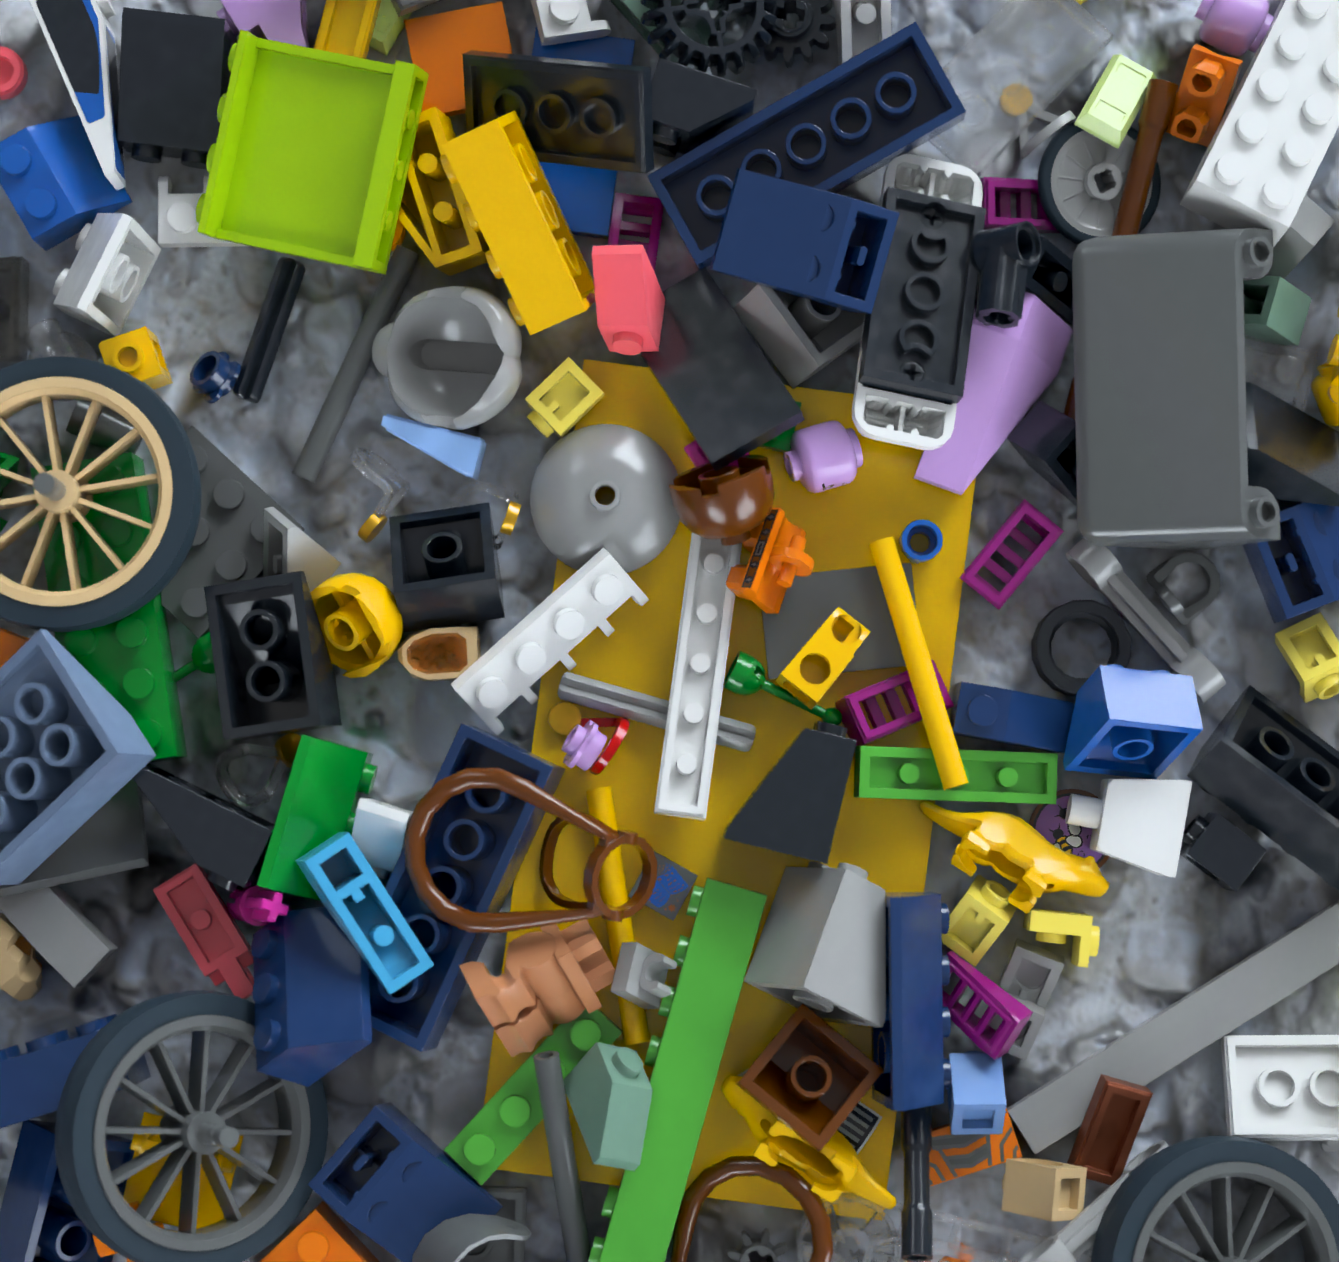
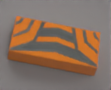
M1007 1108L1002 1134L951 1135L950 1123L932 1129L930 1187L1005 1163L1006 1158L1022 1157Z

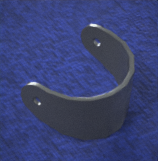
M470 1213L446 1219L427 1232L414 1251L412 1262H459L471 1249L489 1240L513 1239L526 1241L530 1239L531 1231L516 1221L495 1215Z

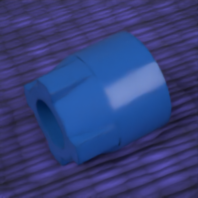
M928 520L911 522L903 530L899 538L903 554L910 559V562L916 564L934 558L939 553L943 543L940 529L936 524ZM922 534L926 536L929 542L926 551L916 552L912 549L910 539L913 535Z

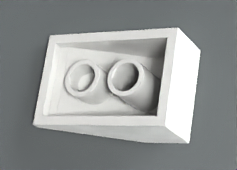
M97 213L93 224L87 223L79 233L75 249L79 252L71 268H64L55 282L53 295L56 298L53 305L63 313L115 337L120 335L162 249L132 217L124 213Z

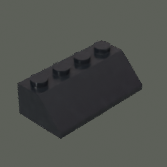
M1249 685L1202 746L1187 776L1196 782L1206 793L1213 795L1236 812L1246 823L1256 827L1281 846L1287 854L1297 858L1321 876L1328 885L1339 890V751Z

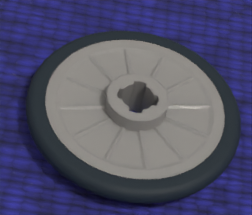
M1074 121L1060 130L1045 149L1038 171L1040 202L1051 224L1070 241L1080 244L1088 239L1112 235L1138 131L1132 126L1117 149L1074 125ZM1158 161L1156 162L1138 234L1150 222L1159 202L1161 175ZM1099 173L1101 174L1103 184L1106 185L1105 189L1100 192L1098 191L1099 188L1096 185V181H1094V176Z

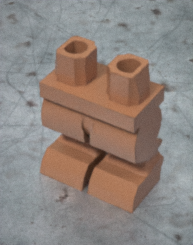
M587 919L579 920L560 931L557 924L540 927L542 931L526 933L514 939L508 944L504 973L498 977L491 975L483 962L471 961L459 965L477 1003L511 1057L523 1052H533L538 1040L553 1034V1024H566L574 1021L583 1013L585 1008L590 1014L602 1007L595 992L613 983L615 969Z

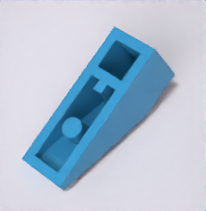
M338 832L296 860V863L323 905L389 995L434 966L349 832Z

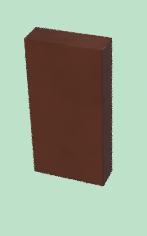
M1101 1074L1067 1164L1087 1167L1086 1179L1107 1185L1115 1183L1122 1175L1153 1093L1145 1086Z

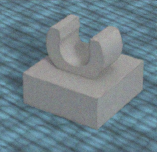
M622 942L610 992L643 1009H659L661 999L671 994L672 988L665 985L668 969H676L677 962L638 942Z

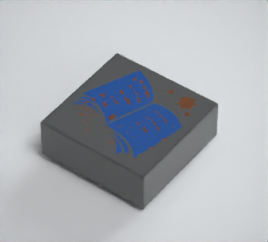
M654 851L657 860V880L652 895L645 906L674 921L698 875ZM642 872L629 894L631 898L639 887Z

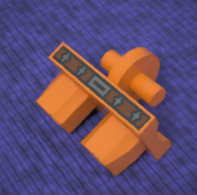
M1195 44L1191 49L1166 132L1193 144L1197 143L1208 147L1228 108L1243 60L1219 55L1204 46Z
M772 508L765 521L760 526L750 530L751 538L743 542V547L751 553L748 565L737 564L731 567L726 580V586L739 598L753 601L765 613L778 614L786 590L792 586L794 577L809 576L812 573L815 561L803 552L807 542L805 539L806 532L789 522L781 508Z

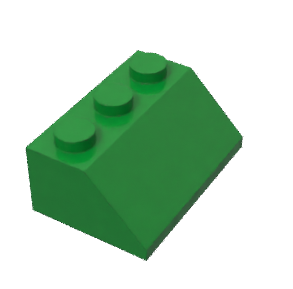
M302 734L257 886L321 901L299 868L296 860L338 832H349L352 836L356 809L361 794L370 795L377 775L378 766L371 764L372 753Z

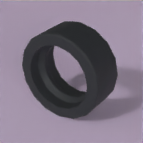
M1072 600L1052 609L1038 623L1031 640L1032 661L1039 677L1053 690L1068 696H1076L1077 691L1088 678H1074L1065 674L1056 666L1052 656L1051 642L1055 632L1064 623L1073 619H1088L1099 624L1106 631L1110 640L1111 655L1107 665L1118 664L1127 668L1131 659V636L1124 620L1112 608L1094 600Z

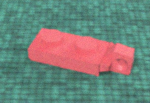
M194 863L154 888V894L205 977L209 976L215 986L226 981L234 996L247 999L252 996L254 977L247 968L253 964L251 947L214 885L206 879L207 874L203 867Z

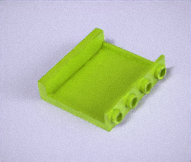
M240 30L238 43L232 45L228 56V70L231 76L227 93L221 96L217 108V119L220 127L217 141L211 145L207 155L206 167L210 174L206 193L200 196L196 207V220L199 223L197 232L218 240L386 275L429 74L412 63L396 60L394 65L258 38L248 31Z

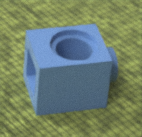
M980 1051L949 1053L952 1076L951 1087L947 1090L951 1135L1002 1134L1007 1105L1002 1058L994 1060L988 1054Z

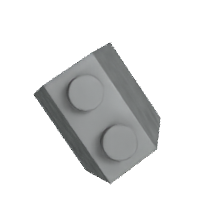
M809 862L808 867L786 866L744 982L797 1009L803 1003L824 1021L882 1028L886 1019L885 889L868 881L869 873L849 863L841 862L838 868H831L818 862Z

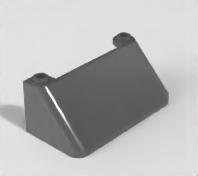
M1238 228L1115 235L1088 239L1077 245L1072 259L1077 519L1079 529L1089 543L1098 546L1203 550L1280 540V511L1274 495L1268 489L1248 486L1243 280L1250 281L1263 278L1272 267L1273 230Z

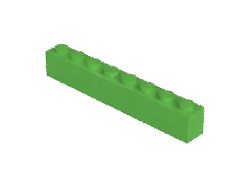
M708 877L706 878L704 888L694 885L686 915L695 917L690 937L680 935L673 958L677 962V966L681 967L676 987L666 985L672 988L671 994L662 998L658 1015L667 1017L662 1037L651 1036L644 1065L653 1067L649 1080L653 1092L640 1165L634 1171L624 1169L619 1188L609 1185L601 1216L610 1218L605 1238L595 1236L588 1262H665L767 899V895Z

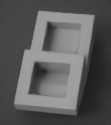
M1019 939L1015 941L998 986L1033 1012L1008 1051V1054L1026 1060L1044 1021L1045 1008L1065 965V960L1061 955ZM996 1014L990 1026L997 1030L1003 1019Z

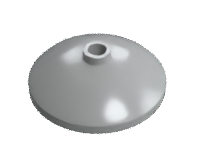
M616 424L590 425L575 430L561 438L547 451L534 474L530 492V508L537 533L548 550L556 558L575 570H579L602 548H605L626 573L635 571L654 560L666 548L675 534L680 519L672 501L669 484L674 485L673 479L678 476V473L666 452L654 440L640 431ZM609 487L615 492V499L611 504L602 505L596 501L595 495L600 488Z

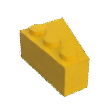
M432 107L422 111L420 114L398 219L432 265L441 272L452 276L487 263L485 252L490 249L482 232H475L465 216L463 204L467 203V200L459 183L453 185L443 169L441 156L445 155L441 144L456 138L450 118L437 107Z

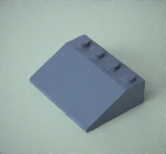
M39 629L0 668V885L21 884L156 756L130 713L44 629Z

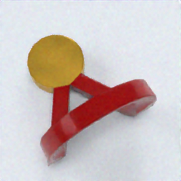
M569 702L555 704L549 711L548 723L556 733L561 735H569L577 724L584 727L589 720L595 722L599 727H616L606 748L589 768L592 774H600L622 743L629 729L630 721L622 717L581 718V713L574 704Z

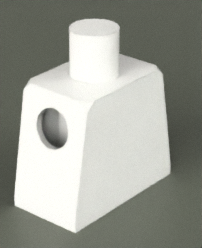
M1102 779L1098 798L1071 793L1067 804L1065 822L1066 824L1092 828L1090 850L1160 876L1176 878L1193 781Z

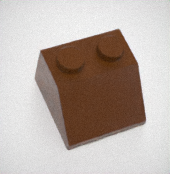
M802 1003L758 1056L737 1085L819 1153L884 1070Z

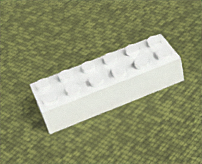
M1281 0L1274 14L1271 26L1255 52L1179 205L1226 229L1260 228L1273 230V247L1289 229L1339 126V0Z

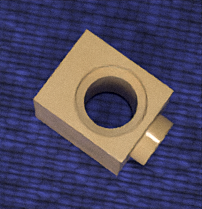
M1006 1158L1005 1174L1002 1179L1003 1199L1001 1210L1047 1221L1073 1220L1084 1209L1087 1167L1042 1158Z

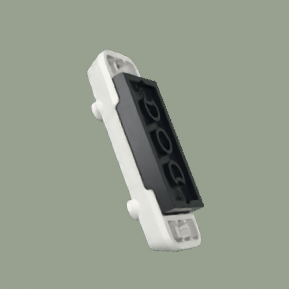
M903 154L895 157L888 164L883 175L879 206L899 212L900 214L872 313H865L852 404V420L858 432L864 437L921 450H935L942 447L952 435L957 403L963 398L979 272L974 259L973 242L975 235L979 231L984 230L986 208L981 207L983 198L982 183L978 175L962 165L914 154Z

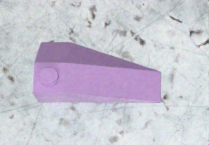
M1026 291L1022 319L1018 321V326L1003 329L997 326H986L975 319L976 300L963 398L957 403L952 435L942 447L935 450H923L914 479L962 495L1058 375L1073 329L1036 295Z

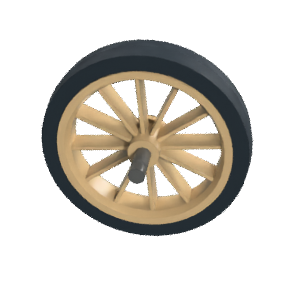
M52 356L30 359L0 369V426L39 472L34 480L0 468L1 476L34 488V494L1 499L0 510L40 504L0 536V552L46 516L21 583H16L0 572V619L33 630L44 629L48 632L88 630L121 620L145 606L169 584L184 563L193 544L201 512L202 492L198 464L189 437L174 412L157 393L132 375L113 366L90 359ZM77 399L89 401L91 404L64 470L53 400ZM41 402L52 470L49 471L46 470L6 421V419L24 408ZM103 406L120 414L135 427L77 474ZM144 439L152 455L157 473L95 484L88 483L90 479L138 440ZM158 484V504L153 524L93 503V494ZM90 509L150 530L139 551L126 565H124L85 517ZM77 521L82 524L119 570L105 580L82 588L72 526V523ZM60 522L71 591L58 592L33 589L32 587L57 523Z

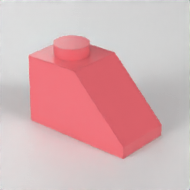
M593 246L591 255L597 326L609 352L630 356L641 352H659L666 299L644 246Z

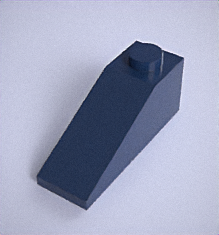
M963 681L955 684L952 700L954 707L951 708L949 718L954 735L1065 754L1075 703Z

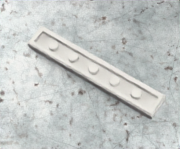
M693 532L691 534L654 814L703 821L706 819L735 594L726 586V580L731 567L740 563L742 543L725 546L721 544L720 539H706Z

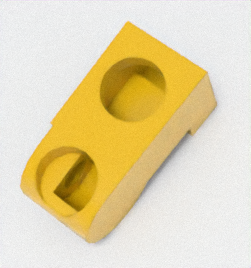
M838 606L781 672L775 682L809 709H812L852 660L853 654L871 631Z

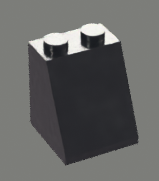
M123 7L117 141L128 153H131L132 159L147 163H160L162 157L179 158L182 165L207 169V155L211 145L217 141L220 127L217 119L219 100L224 93H227L231 76L228 70V56L232 45L238 43L226 19Z
M817 721V723H814L813 730L808 728L801 730L726 825L723 838L827 864L857 740L845 738L848 728Z

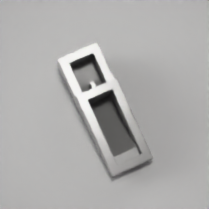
M59 885L0 898V910L73 988L84 985L118 949L84 915L86 911Z

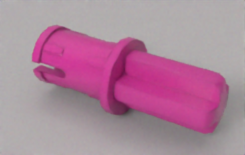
M257 885L243 888V890L236 889L228 897L236 899L235 903L227 902V909L234 919L245 921L252 926H263L269 922L275 923L278 915H287L289 906L282 904V893Z

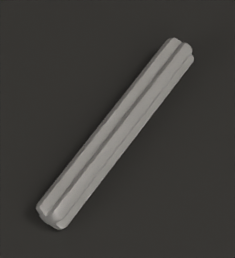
M565 672L561 678L558 687V697L561 700L662 729L666 727L668 700L570 672ZM719 715L716 744L748 752L753 745L756 727L752 724Z

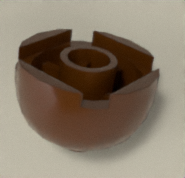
M744 455L737 459L738 466L727 465L716 472L708 462L676 476L673 479L674 485L669 484V490L680 521L690 532L706 539H720L721 544L725 546L739 544L750 539V530L760 526L772 510L774 501L773 477L768 458L765 456Z

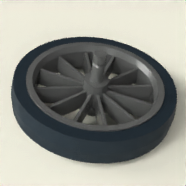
M207 990L182 991L145 1000L128 1008L106 1024L90 1040L71 1069L62 1090L55 1124V1152L61 1183L75 1213L84 1225L101 1242L121 1256L133 1262H243L258 1254L279 1238L294 1222L308 1202L313 1192L308 1183L322 1168L328 1138L327 1101L321 1078L309 1087L267 1075L269 1079L218 1108L250 1053L256 1058V1048L253 1043L255 1003L238 996ZM210 1031L231 1038L237 1044L206 1094ZM192 1032L187 1097L162 1041L182 1033ZM148 1050L174 1104L170 1108L125 1078L129 1069ZM118 1087H121L161 1114L163 1117L160 1126H107L110 1106ZM274 1091L279 1117L278 1128L226 1126L224 1122L226 1119ZM106 1134L160 1135L162 1142L112 1172L110 1171L106 1152ZM239 1135H278L275 1153L267 1173L230 1149L238 1143ZM214 1152H218L261 1181L254 1194L239 1209L216 1161ZM170 1153L135 1211L121 1195L116 1185ZM202 1166L225 1218L214 1224L196 1229L200 1169ZM183 1167L178 1230L163 1229L152 1224L150 1220Z
M1237 1136L1193 1138L1160 1150L1134 1169L1123 1181L1111 1198L1102 1216L1093 1245L1091 1262H1143L1149 1239L1190 1262H1258L1297 1232L1302 1242L1305 1262H1339V1203L1328 1186L1314 1171L1294 1156L1276 1147L1254 1139ZM1230 1177H1242L1255 1182V1186L1236 1228L1232 1232ZM1210 1180L1213 1239L1185 1193L1191 1188ZM1273 1195L1285 1207L1290 1217L1249 1247ZM1172 1203L1176 1206L1201 1249L1196 1255L1153 1231L1158 1220Z

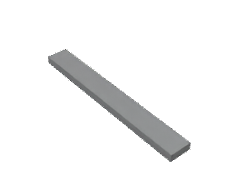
M1339 900L1007 1108L1008 1114L1031 1151L1036 1155L1082 1125L1101 1074L1145 1086L1338 965Z

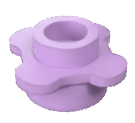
M589 720L584 727L577 724L563 743L561 750L566 753L563 763L569 768H573L576 765L584 771L588 770L598 758L607 741V736L598 731L599 725L592 720Z

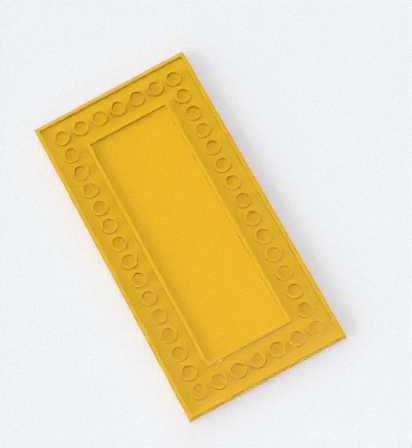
M584 359L582 371L604 392L605 396L575 424L574 431L597 424H616L630 427L654 440L670 457L678 475L695 467L684 451V447L695 439L649 367ZM784 385L794 401L801 402L800 410L802 411L804 421L796 425L795 431L826 421H838L845 429L852 428L855 431L862 449L863 465L857 468V474L851 483L823 492L811 493L806 490L800 480L791 481L785 467L784 453L758 447L749 452V455H762L768 458L774 486L772 508H781L789 522L806 532L805 539L807 542L803 552L815 561L812 572L875 566L869 544L883 538L894 537L901 563H911L918 619L930 658L934 660L949 693L963 581L959 577L965 569L976 478L962 495L914 479L923 450L862 436L852 420L854 394L804 387L792 389L791 386ZM602 487L596 492L595 499L602 505L611 504L615 499V492L609 487ZM679 520L675 534L666 548L647 565L627 573L648 597L649 601L641 607L630 597L606 618L615 629L609 637L597 626L568 652L569 656L577 663L571 671L559 660L541 677L531 753L565 768L564 774L553 795L574 810L589 815L586 790L611 786L617 829L638 833V837L644 838L655 852L698 875L674 921L645 905L631 916L635 942L673 960L680 935L690 937L695 917L686 915L694 885L704 888L707 877L767 895L747 966V974L786 866L808 867L809 862L817 861L724 839V829L800 731L805 728L813 730L814 723H817V721L823 722L822 718L762 689L754 694L743 696L723 688L720 716L752 724L756 727V734L752 748L748 752H742L718 744L715 745L705 821L654 814L665 729L628 719L630 726L618 750L600 774L594 775L589 769L584 771L576 765L573 768H569L563 763L566 753L561 749L568 735L556 733L548 723L550 709L559 702H568L558 697V687L565 672L669 701L692 534ZM928 520L936 524L940 529L943 537L942 547L939 553L931 560L920 562L919 564L912 563L903 554L899 538L903 530L911 522ZM915 534L910 539V545L914 551L924 552L928 549L929 542L926 536ZM742 542L739 565H748L751 553L743 547ZM558 558L553 592L578 571L564 564ZM735 595L725 677L739 651H742L761 662L765 670V680L783 688L775 682L776 679L768 680L761 608L753 601L742 599ZM896 667L841 673L816 705L825 709L835 708V702L844 696L905 672L907 668ZM901 686L895 688L906 715L912 713ZM882 695L876 696L875 698L886 722L893 721ZM572 703L579 709L581 718L621 717ZM860 703L859 705L864 714V717L868 723L870 730H872L873 727L867 716L863 704ZM923 721L865 745L931 748ZM598 727V731L607 736V741L601 753L612 738L616 727ZM854 751L827 864H821L831 868H838L841 862L858 866L869 873L868 881L885 889V892H924L933 820L921 811L919 806L923 800L854 797ZM548 812L545 813L514 879L510 912L565 910V908L554 904L548 898L540 881L539 867L542 845L550 824L557 818ZM570 823L561 830L558 836L553 858V879L563 896L571 900L587 902L583 881L588 858L595 849L593 835ZM622 844L620 848L629 901L631 899L629 894L642 872V860L639 851L634 845ZM599 881V887H598V889H599V892H600V895H601V898H602L601 887H600V881ZM602 915L588 918V923L612 964L606 920L601 918ZM578 921L560 923L557 926L562 931ZM540 927L507 932L501 975L505 970L508 944L526 933L542 931ZM677 966L676 969H668L665 985L676 987L681 967ZM744 981L685 1191L705 1168L730 1156H754V1151L759 1142L750 1130L745 1118L729 1105L721 1091V1086L729 1075L738 1076L748 1070L797 1010V1008ZM611 983L595 992L602 1005L599 1009L622 1030L618 999L616 994L610 992ZM645 1009L650 1039L652 1035L662 1037L667 1017L658 1015L659 1009ZM825 1021L872 1060L871 1026ZM553 1024V1031L559 1024ZM495 1030L493 1032L484 1105L533 1053L523 1052L511 1057ZM622 1032L612 1045L636 1050L643 1062V1068L648 1080H650L653 1067L644 1065L650 1041L624 1045ZM544 1036L543 1038L537 1041L533 1052L541 1045V1043L548 1036ZM871 1086L860 1102L882 1116V1119L858 1156L871 1176L887 1190L897 1111H892L872 1099ZM566 1095L579 1180L620 1186L624 1169L593 1164ZM543 1119L496 1170L553 1177ZM778 1156V1162L794 1168L807 1182L813 1185L815 1181L809 1178L805 1172L793 1167ZM760 1176L734 1177L717 1185L707 1197L803 1210L799 1201L783 1186ZM844 1190L833 1203L819 1196L828 1214L883 1221L884 1207L847 1190Z

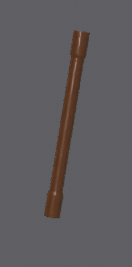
M1149 79L1138 120L1139 131L1111 236L1133 235L1139 232L1163 135L1168 129L1179 87L1173 82L1162 79ZM1073 377L1063 414L1075 420V381Z

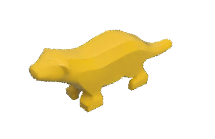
M923 800L920 803L919 807L927 817L961 838L960 844H957L954 850L951 864L970 877L977 870L975 863L982 866H992L1001 876L1017 884V887L1010 894L1008 901L1026 914L1036 904V897L1040 898L1043 893L1067 891L1090 897H1101L1109 888V882L1103 877L1093 856L1084 858L1062 851L1018 816L998 811L957 812L945 809L929 800Z
M731 1074L724 1080L721 1086L722 1093L729 1105L745 1118L750 1130L759 1142L753 1154L755 1157L773 1167L778 1164L779 1156L788 1164L805 1172L809 1178L815 1181L811 1191L830 1203L836 1201L842 1192L847 1190L886 1209L895 1207L896 1198L871 1176L853 1146L839 1131L834 1133L818 1153L739 1087L737 1083L742 1077Z

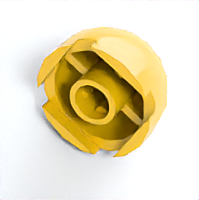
M361 573L339 574L327 579L310 592L331 663L340 669L347 670L342 676L348 678L366 677L394 654L402 638L403 619L398 611L394 595L379 580Z

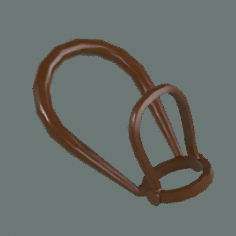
M466 768L439 780L416 804L405 832V868L417 897L439 920L469 933H505L584 920L600 915L605 920L622 922V919L631 917L644 907L652 895L657 880V860L654 850L644 838L638 837V833L627 830L616 831L595 817L574 810L531 781L501 768ZM496 788L556 816L557 818L550 824L545 834L541 849L539 872L540 881L548 898L554 904L565 908V910L472 912L453 904L435 886L425 862V837L434 814L449 798L469 789ZM569 823L599 837L598 845L590 854L584 870L583 889L587 902H579L563 896L553 879V858L558 836L561 830ZM622 844L634 845L639 851L642 860V878L639 887L632 898L622 906L613 907L605 904L598 889L599 874L603 862L610 852Z
M730 1156L705 1168L684 1192L675 1223L671 1262H687L702 1202L717 1185L737 1176H760L783 1186L799 1201L811 1225L813 1251L809 1262L831 1261L833 1255L831 1219L819 1195L811 1191L812 1185L794 1168L778 1162L776 1166L771 1167L755 1156Z

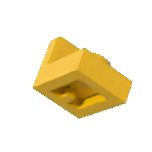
M146 326L99 343L104 364L132 375L141 382H145L154 390L173 383L158 338Z

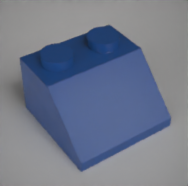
M79 115L26 127L0 142V184L31 238L45 251L81 232L87 223L93 224L97 213H114L133 202L125 187L116 191L105 177Z
M1118 664L1099 665L1077 691L1063 758L1064 770L1157 779L1203 730L1193 677L1171 674L1166 670L1146 671L1124 668Z

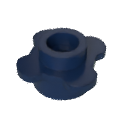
M224 351L205 353L196 361L190 373V382L193 384V390L198 394L204 393V400L209 404L217 402L222 396H225L232 390L241 371V365L237 361L230 362V356Z

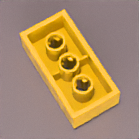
M511 111L441 144L445 155L441 156L443 169L453 185L459 183L467 200V203L463 204L465 216L471 228L475 232L481 231L490 250L485 252L486 260L493 275L498 280L503 278L512 297L508 298L507 302L516 323L520 327L525 325L531 336L586 311L595 302L594 279L516 111Z

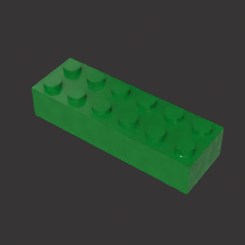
M132 452L123 453L90 479L88 483L95 484L145 475L143 459ZM96 458L82 460L77 474ZM68 462L63 463L64 470ZM52 465L44 466L47 471L52 470ZM30 468L31 478L34 480L39 472L36 468ZM147 485L93 494V503L153 524ZM90 509L85 516L124 565L139 551L150 530ZM46 516L38 522L39 532L42 529ZM79 521L72 523L82 588L99 583L119 571ZM58 522L43 559L48 591H71L61 523ZM161 592L136 612L108 625L81 631L54 632L55 639L130 713L156 754L149 763L188 757L177 682L175 683L173 674L175 669L166 609L162 605Z

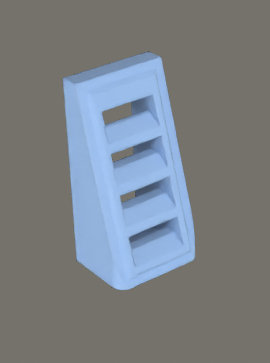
M390 414L383 415L381 426L385 427L388 432L462 475L478 480L487 446L484 439Z

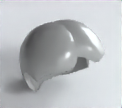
M472 286L436 288L416 295L403 305L394 322L385 325L379 330L372 344L373 363L376 369L388 378L389 389L395 403L410 418L429 425L463 430L483 424L508 406L517 393L522 381L523 370L520 359L522 335L519 325L514 320L508 306L502 300L486 290Z

